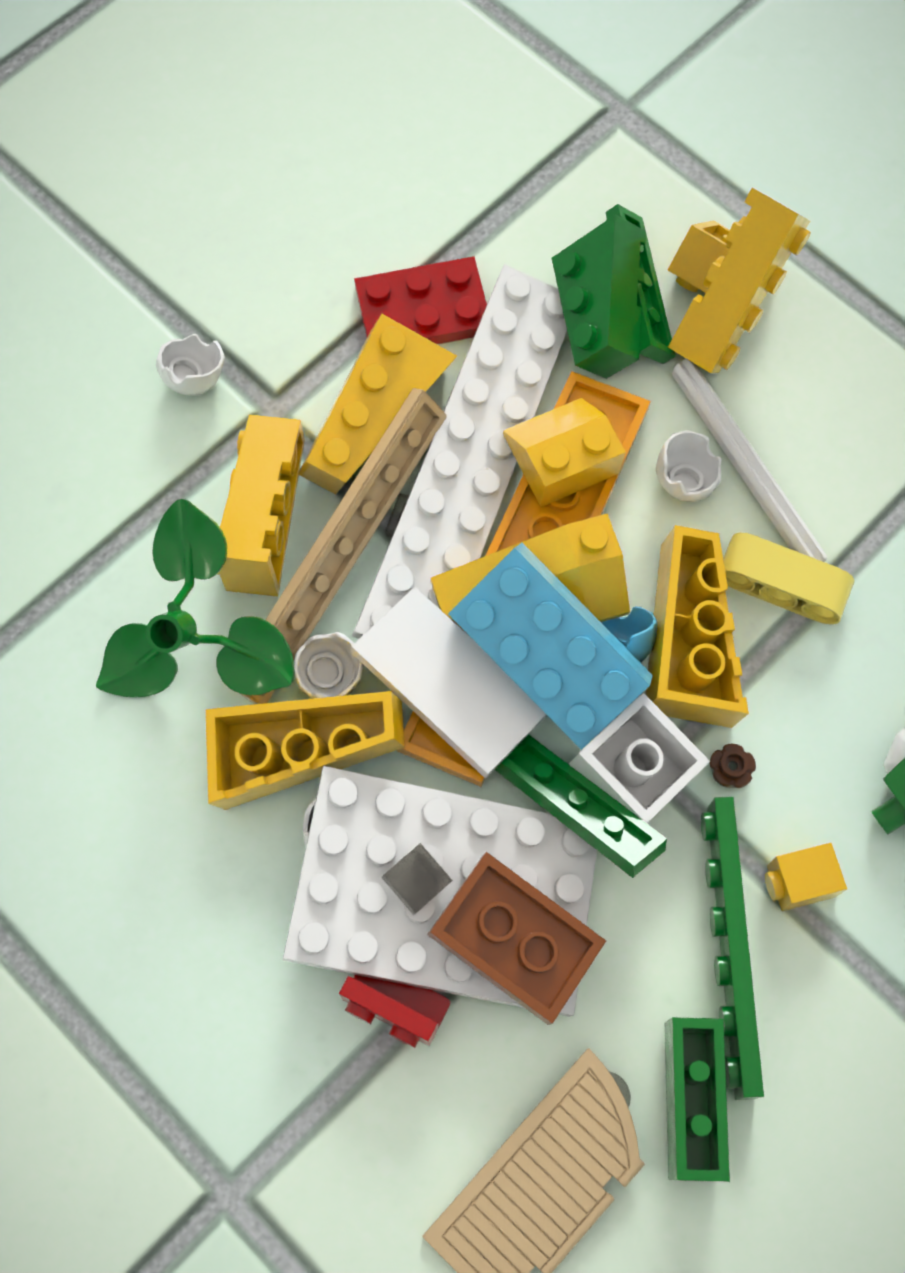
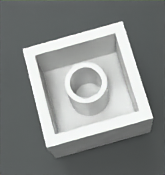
M643 692L583 748L569 765L644 822L648 823L710 760Z

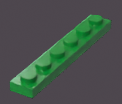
M714 797L707 808V812H702L701 832L703 840L710 841L712 859H706L705 876L707 887L715 888L716 907L710 908V928L712 936H719L721 956H715L714 971L717 986H724L726 1006H720L719 1018L724 1019V1037H729L731 1057H725L726 1087L734 1089L735 1100L758 1099L764 1097L734 797Z

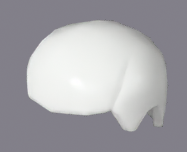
M192 334L184 339H172L163 344L157 356L156 368L167 387L180 394L198 396L216 385L222 372L225 356L217 341L206 344L200 340L197 334Z
M688 430L674 433L664 443L658 455L655 468L657 478L661 486L673 498H677L680 501L696 502L709 497L721 481L720 465L722 458L712 454L709 449V438L707 436Z
M339 632L314 635L305 641L304 645L296 652L294 658V677L299 690L311 699L350 695L360 684L364 667L350 652L354 642Z

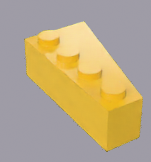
M381 314L370 331L298 475L336 495L371 455L412 389H423L427 392L455 360L457 355Z
M677 525L670 531L661 544L654 606V616L657 620V635L653 650L649 654L648 671L653 677L650 686L645 691V695L667 717L733 728L749 714L747 699L742 695L740 657H736L732 634L735 626L733 614L729 613L726 598L728 585L719 533Z
M392 691L205 709L208 804L227 810L316 779L321 776L323 766L344 769L404 748L402 701Z

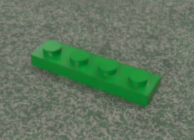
M619 204L605 212L607 220L616 214L646 231L643 218ZM646 234V244L640 246L639 267L644 269V281L638 284L637 306L642 308L639 352L643 356L665 364L675 358L676 354L675 351L668 348L672 337Z
M530 735L494 769L632 878L666 850V837Z

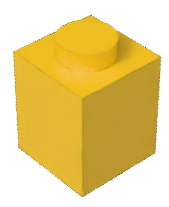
M832 842L776 856L767 865L769 871L765 873L767 891L773 901L778 900L781 911L836 898L847 890Z

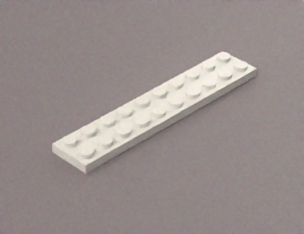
M504 264L443 411L447 417L429 445L353 631V637L359 639L414 587L439 608L430 582L431 577L481 557L517 463L503 435V430L534 418L567 333L558 288Z

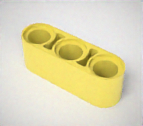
M735 533L723 557L727 585L729 587L823 624H837L840 622L855 581L853 576L847 571L749 533Z

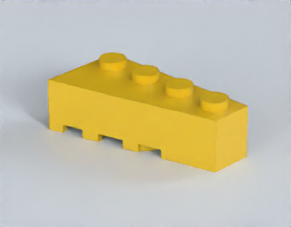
M751 188L744 202L751 206L748 215L743 216L739 222H733L725 238L728 240L726 247L729 249L725 257L721 255L713 262L705 276L703 286L708 289L705 296L703 297L698 294L692 300L668 346L671 350L711 374L719 373L722 368L728 370L733 364L741 349L736 345L745 330L750 333L754 329L764 311L759 308L760 304L768 292L774 294L780 287L787 274V271L782 269L791 253L795 255L800 253L811 234L806 229L811 222L810 220L754 188Z
M249 415L245 430H240L237 442L238 459L236 467L231 473L230 490L220 525L227 542V558L217 575H220L226 591L277 597L279 595L299 478L298 472L301 466L305 443L301 420Z

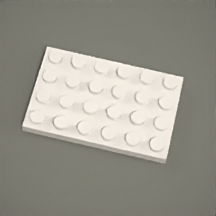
M323 766L282 961L524 1008L430 938L427 933L485 852H488L587 926L597 850L550 813ZM578 986L559 1015L574 1016Z

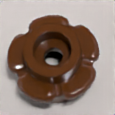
M726 744L722 750H716L710 758L709 764L712 769L713 778L723 787H745L751 782V774L756 770V762L753 755L749 752L746 753L744 748L738 744ZM729 763H736L737 769H730Z

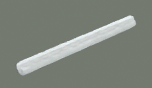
M688 359L678 362L673 367L672 376L791 550L825 562L827 555L697 365Z

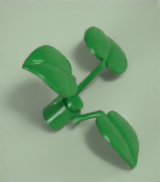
M186 499L176 500L164 513L158 525L153 541L152 554L155 567L160 576L167 581L185 579L184 586L175 599L168 603V612L155 616L149 621L148 625L130 623L120 627L112 634L105 648L96 688L123 697H146L160 693L172 684L178 672L177 662L170 653L190 643L193 645L220 644L224 646L217 655V671L222 682L237 693L261 695L276 689L289 687L293 683L295 675L293 655L284 636L270 622L259 617L245 616L236 619L232 623L228 638L222 635H200L197 633V626L193 617L186 611L181 610L180 606L194 587V578L206 580L220 572L227 558V542L223 531L212 518Z

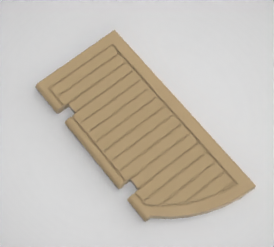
M589 1048L422 1236L457 1273H530L535 1266L542 1273H552L614 1201L613 1196L603 1189L612 1176L626 1187L645 1165L639 1157L637 1136L625 1098L607 1068Z

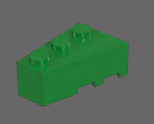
M616 214L551 258L574 364L605 379L638 361L640 354L642 308L637 306L638 284L644 281V269L639 267L640 246L646 244V231Z

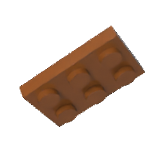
M488 852L482 855L427 933L430 938L547 1025L554 1023L606 942L604 938Z

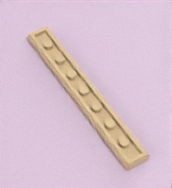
M412 389L266 618V621L274 625L286 639L292 652L293 660L296 652L309 638L429 447L435 433L447 417L443 410L423 389ZM275 690L261 695H241L253 704L268 703Z

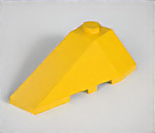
M608 514L563 525L433 576L430 579L439 609L455 622L448 613L516 546L523 543L600 622L629 615L630 613L623 554Z

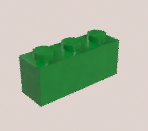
M672 1017L664 1023L668 1180L730 1182L724 1019Z

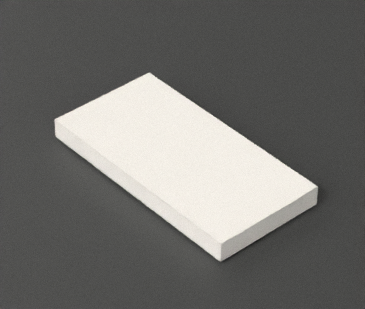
M416 587L407 593L351 646L350 652L485 779L547 716L469 635Z

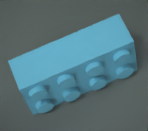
M523 543L516 546L448 613L581 750L651 684L653 675Z

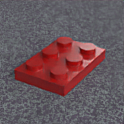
M475 256L354 278L366 338L381 314L435 344L473 338L487 306Z

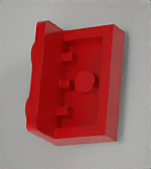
M348 975L339 992L342 1000L348 1003L345 1008L347 1013L370 1025L374 1018L392 1026L389 1035L413 1048H416L419 1041L430 1047L450 1007V1000L433 990L355 975L354 978Z

